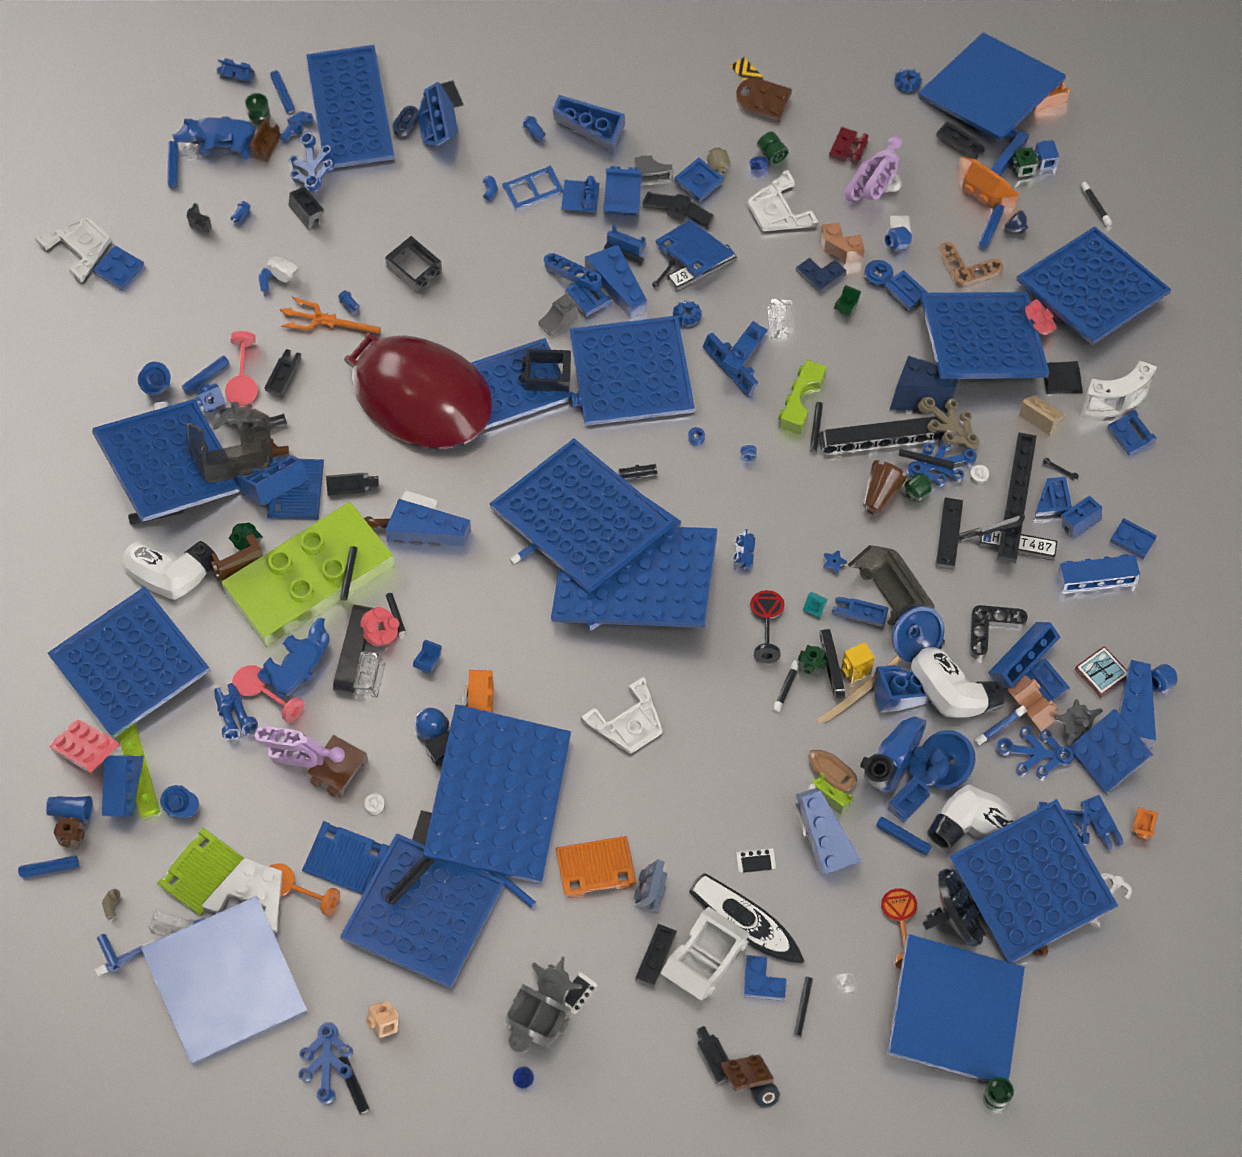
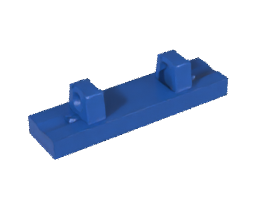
M752 321L722 361L721 367L737 375L765 337L768 329Z
M713 332L707 335L702 346L720 367L722 361L732 348L729 342L722 343ZM743 366L737 375L721 367L747 397L753 395L759 382L753 377L755 371L752 367L745 368Z

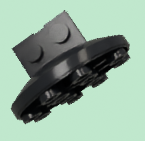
M954 869L940 871L938 873V891L943 909L937 907L929 911L930 913L926 915L927 919L922 922L925 930L949 921L958 935L972 947L981 945L986 933L978 918L980 911L975 902L972 903L966 885H962Z

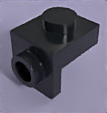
M194 203L186 214L189 226L198 231L209 233L212 228L210 217L200 214L198 204Z

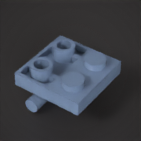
M657 859L641 870L638 878L640 885L634 894V899L636 900L634 907L643 909L652 902L650 910L658 912L660 902L664 898L667 873L663 871L664 861Z

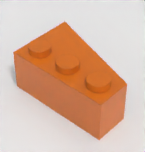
M469 670V684L467 685L468 703H466V707L493 713V670Z

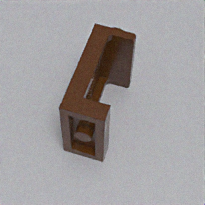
M253 534L246 537L247 548L223 560H219L215 553L211 554L213 561L210 563L217 581L227 579L263 556L262 549Z
M333 734L324 748L330 750L334 747L342 748L345 753L344 759L341 762L335 763L329 757H325L322 765L310 768L307 774L309 782L313 786L326 789V792L333 797L343 798L345 788L360 766L364 767L367 764L368 757L366 752Z

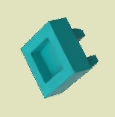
M810 592L803 611L820 618L823 615L828 599Z

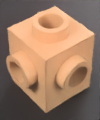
M388 1001L369 1007L366 1022L368 1027L374 1030L378 1039L398 1031V1014Z

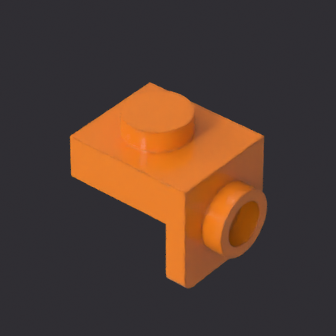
M1137 808L1132 831L1136 832L1137 837L1148 839V836H1154L1158 812Z

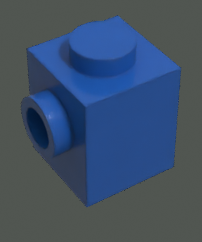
M1054 140L1038 142L1034 154L1038 156L1039 169L1056 168L1059 154Z

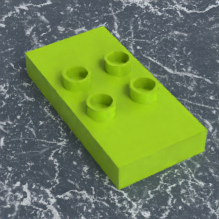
M348 502L223 580L222 585L226 595L267 648L341 601L340 595L351 546H356L358 550L349 595L395 566L394 558L354 505Z

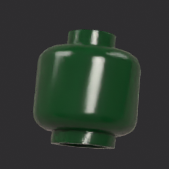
M914 474L904 484L906 497L910 500H923L932 491V481L925 474Z

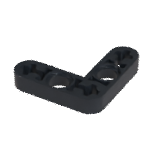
M975 606L971 613L970 655L974 659H983L986 656L989 626L1024 627L1028 619L1026 611L1019 608ZM978 612H981L982 618H979ZM994 614H1003L1004 620L999 621L995 619ZM1017 615L1020 616L1021 621H1017ZM980 628L985 634L977 636L974 630ZM978 642H981V653H978L976 649Z

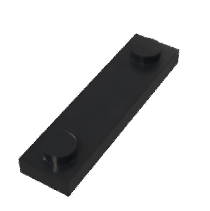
M944 498L936 558L937 567L955 569L963 500Z

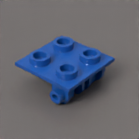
M588 176L585 181L565 180L561 210L596 213L600 183L596 182L594 176Z

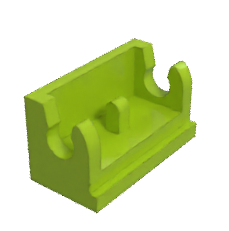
M821 772L817 780L814 779L811 784H815V789L821 791L831 808L842 814L853 802V796L832 787L824 780L825 774Z

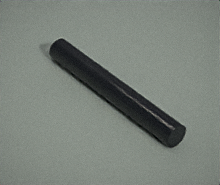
M816 402L810 444L811 453H817L818 434L820 432L823 409L822 402Z
M900 449L898 455L953 469L955 465L953 461Z
M351 546L349 550L340 599L343 601L348 600L358 550L356 546Z
M805 977L793 1033L795 1038H801L813 981L811 977Z

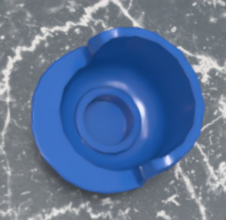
M149 362L138 375V385L143 392L150 396L160 395L170 386V371L161 362Z
M436 708L421 710L415 718V735L419 739L433 740L448 731V718L442 711Z

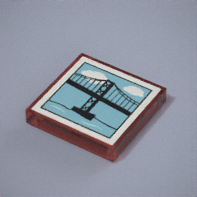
M1105 646L1074 669L1100 698L1123 682L1127 673V669Z

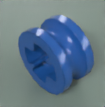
M571 392L572 408L576 406L582 407L581 392Z
M699 427L690 429L688 433L690 444L694 446L703 444L705 440L704 430ZM694 434H699V438L695 439Z
M753 445L741 447V460H756L757 448Z

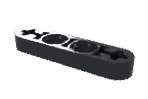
M820 630V643L822 650L826 651L824 659H827L826 668L833 697L835 700L845 698L844 683L831 630Z

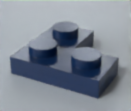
M809 257L796 267V272L819 294L847 274V270L836 260H833L821 269Z

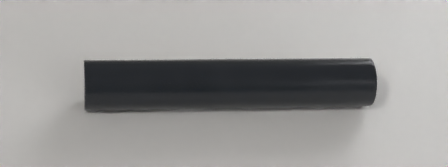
M606 243L604 249L613 247V245ZM620 248L626 259L643 265L645 258Z
M387 593L385 596L394 618H397L399 621L398 634L403 635L406 633L393 593Z

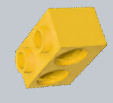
M865 642L844 651L840 670L843 677L847 678L850 684L870 675L872 672L875 657Z

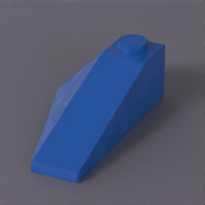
M895 665L878 666L876 668L875 698L881 712L900 711L931 703L912 669L910 671L902 670L900 666Z

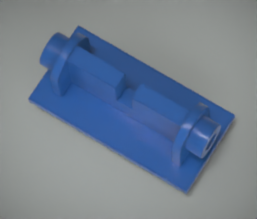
M226 58L224 61L218 59L221 67L217 68V73L220 76L232 78L235 72V79L245 82L251 81L252 74L250 72L255 73L250 67L251 65L243 62L236 64L233 60Z
M748 529L738 534L735 539V545L737 546L733 557L735 562L734 570L740 566L744 570H750L753 567L754 554L748 553V551H754L756 538L752 533L747 534Z

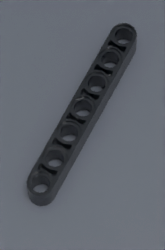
M933 416L826 429L818 435L822 452L831 454L942 440V436L946 432L937 431L933 433L928 430L927 425L931 420H937L940 424H945L939 418Z

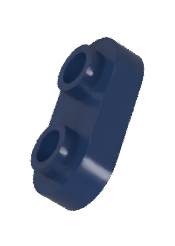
M406 106L402 109L393 122V132L395 135L403 137L410 133L419 119V111L416 107Z

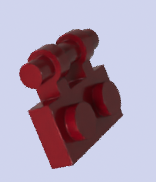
M841 126L829 152V157L842 162H846L847 157L852 158V164H857L858 160H861L863 156V149L867 147L869 135L863 133L862 137L857 138V131ZM853 145L857 146L855 150H852Z

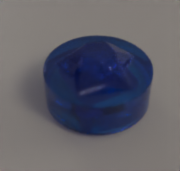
M757 156L749 161L750 168L761 170L766 167V157Z
M521 1066L515 1070L513 1082L517 1087L527 1088L533 1083L534 1073L529 1067Z

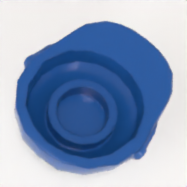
M182 785L169 786L163 791L160 804L168 816L189 818L197 812L199 800L195 794L188 791Z

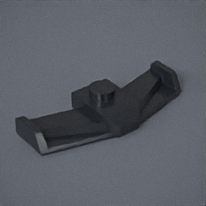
M647 192L642 204L644 208L647 206L668 209L667 215L681 220L688 216L706 227V230L709 229L715 217L714 214L693 203L690 197L682 194L670 196Z

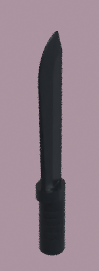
M1025 515L959 533V538L962 541L975 536L981 537L985 534L1017 527L1023 523Z

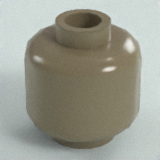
M721 147L708 151L706 162L710 169L717 171L720 175L726 173L731 165L727 151L721 149Z

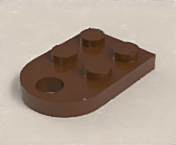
M748 78L739 84L736 91V99L738 105L743 110L780 122L792 94V89L763 79ZM747 89L750 91V94L744 96L741 94V91Z

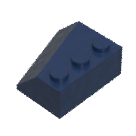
M908 356L896 386L889 411L906 410V412H913V410H919L918 404L923 398L931 397L939 410L943 413H948L945 404L949 399H953L959 379H940L936 364Z

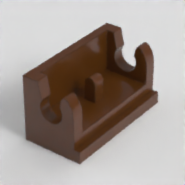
M263 120L249 145L251 157L265 162L269 161L280 141L281 133L277 124L272 128L269 120Z

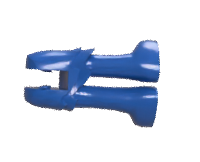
M233 683L227 684L228 695L224 696L219 687L214 690V696L219 716H223L225 726L221 730L224 739L234 740L239 738L241 734L231 713L233 709L237 715L243 735H248L256 730L258 722L253 716H247L242 705L241 694Z

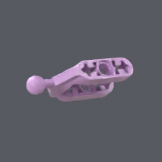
M891 136L886 150L870 157L869 160L861 164L845 189L847 201H859L863 195L869 200L878 199L897 171L899 158L893 151L902 145V139L899 136Z
M262 726L254 734L255 739L261 746L269 747L267 754L276 763L312 768L316 765H322L325 757H329L331 761L337 763L341 762L345 756L342 748L325 749L301 731ZM285 736L282 741L278 742L281 737ZM293 752H297L293 757H290Z

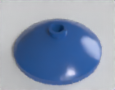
M916 606L904 612L897 620L892 632V645L896 654L903 660L912 662L922 649L927 647L939 649L944 638L945 629L940 614L927 606Z
M944 730L933 734L924 742L922 747L925 745L936 746L944 752L949 763L951 760H954L953 765H949L946 777L932 785L933 787L944 790L953 789L963 784L970 777L975 766L976 757L973 745L967 737L956 731ZM928 761L925 764L926 770H928L929 767H933V764L930 763V761Z

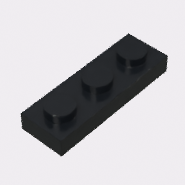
M659 923L657 924L635 981L653 988L655 987L676 937L677 930Z

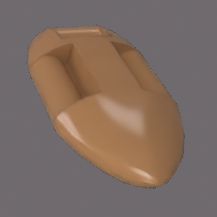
M823 750L809 751L808 758L814 772L818 776L821 772L824 773V780L832 787L847 793L857 784L858 779L854 771L837 756ZM846 778L849 779L845 785L841 784Z

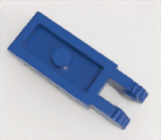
M840 596L835 598L836 604L843 607L849 606V608L833 607L832 613L834 615L884 627L888 607L854 598L849 599Z
M1100 795L1082 801L1080 805L1082 809L1084 806L1087 807V814H1090V824L1108 851L1113 849L1112 842L1108 837L1110 834L1118 846L1123 845V838Z

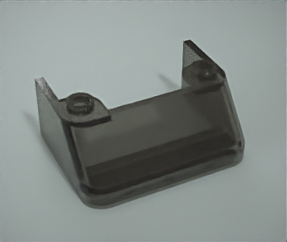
M252 409L253 427L242 432L241 445L214 451H208V445L204 440V430L192 423H187L189 451L202 478L209 483H216L236 478L240 474L242 476L253 474V470L259 468L261 471L271 467L272 449L268 415L257 409Z
M869 545L848 563L850 568L860 570L859 573L864 580L875 582L892 607L891 617L887 621L888 625L895 626L899 617L913 607L927 606L932 609L935 608L932 600L903 558L894 549Z

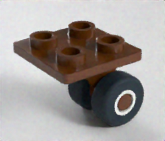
M751 1055L721 1063V1068L734 1091L750 1088L751 1091L755 1090L754 1098L757 1104L764 1108L771 1107L778 1102L780 1091L773 1083L774 1077L761 1055Z

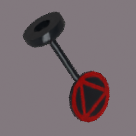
M760 591L751 598L750 602L751 611L754 615L765 619V643L755 647L753 656L756 661L766 664L774 663L781 657L780 649L776 645L770 644V619L780 616L785 606L783 598L775 591Z

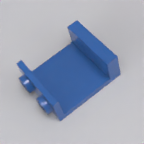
M620 166L606 168L604 214L639 216L642 170H638L637 167L621 169Z

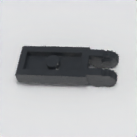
M948 121L936 132V137L966 154L968 158L977 160L979 157L978 153L982 154L985 151L984 146L976 141L975 138Z
M285 349L265 385L266 392L283 396L301 360V353L297 352L290 362L288 360L291 356V350Z

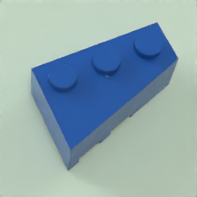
M292 455L270 463L271 467L261 471L259 468L253 470V474L245 477L242 474L236 476L242 495L260 505L270 503L272 499L286 494L288 490L299 487L308 480L302 460Z

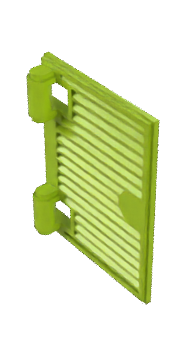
M202 828L195 840L189 843L168 869L167 874L157 884L201 916L205 911L202 908L204 902L245 858L205 828ZM207 839L209 841L208 844L202 848L200 845ZM174 877H177L178 880L173 886L169 884Z

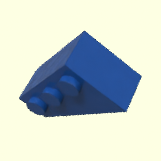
M109 755L104 760L102 816H133L144 756Z

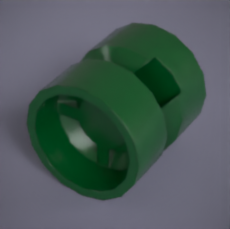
M261 93L249 95L245 100L248 120L252 125L260 126L264 119L270 120L271 117L267 97Z
M771 131L764 134L757 142L758 149L763 155H766V159L771 165L781 163L789 154V149L781 142L775 132Z
M1002 1077L990 1080L983 1093L985 1106L994 1112L1005 1110L1014 1095L1013 1085L1009 1080Z

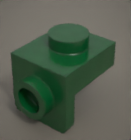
M845 285L833 309L841 314L850 316L858 305L861 291Z

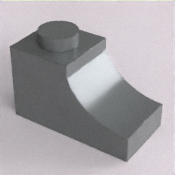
M652 155L635 157L634 167L642 170L641 185L673 180L672 164L659 163L653 159Z
M564 294L552 303L548 313L538 321L539 326L551 337L578 317V305L567 294Z

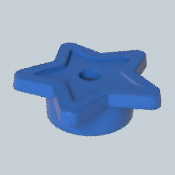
M839 550L833 554L824 553L826 562L823 568L839 573L841 566L847 564V561L841 558Z

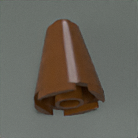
M880 460L873 461L863 502L865 511L872 515L880 513L907 479V475H902L903 470L888 462L878 464Z

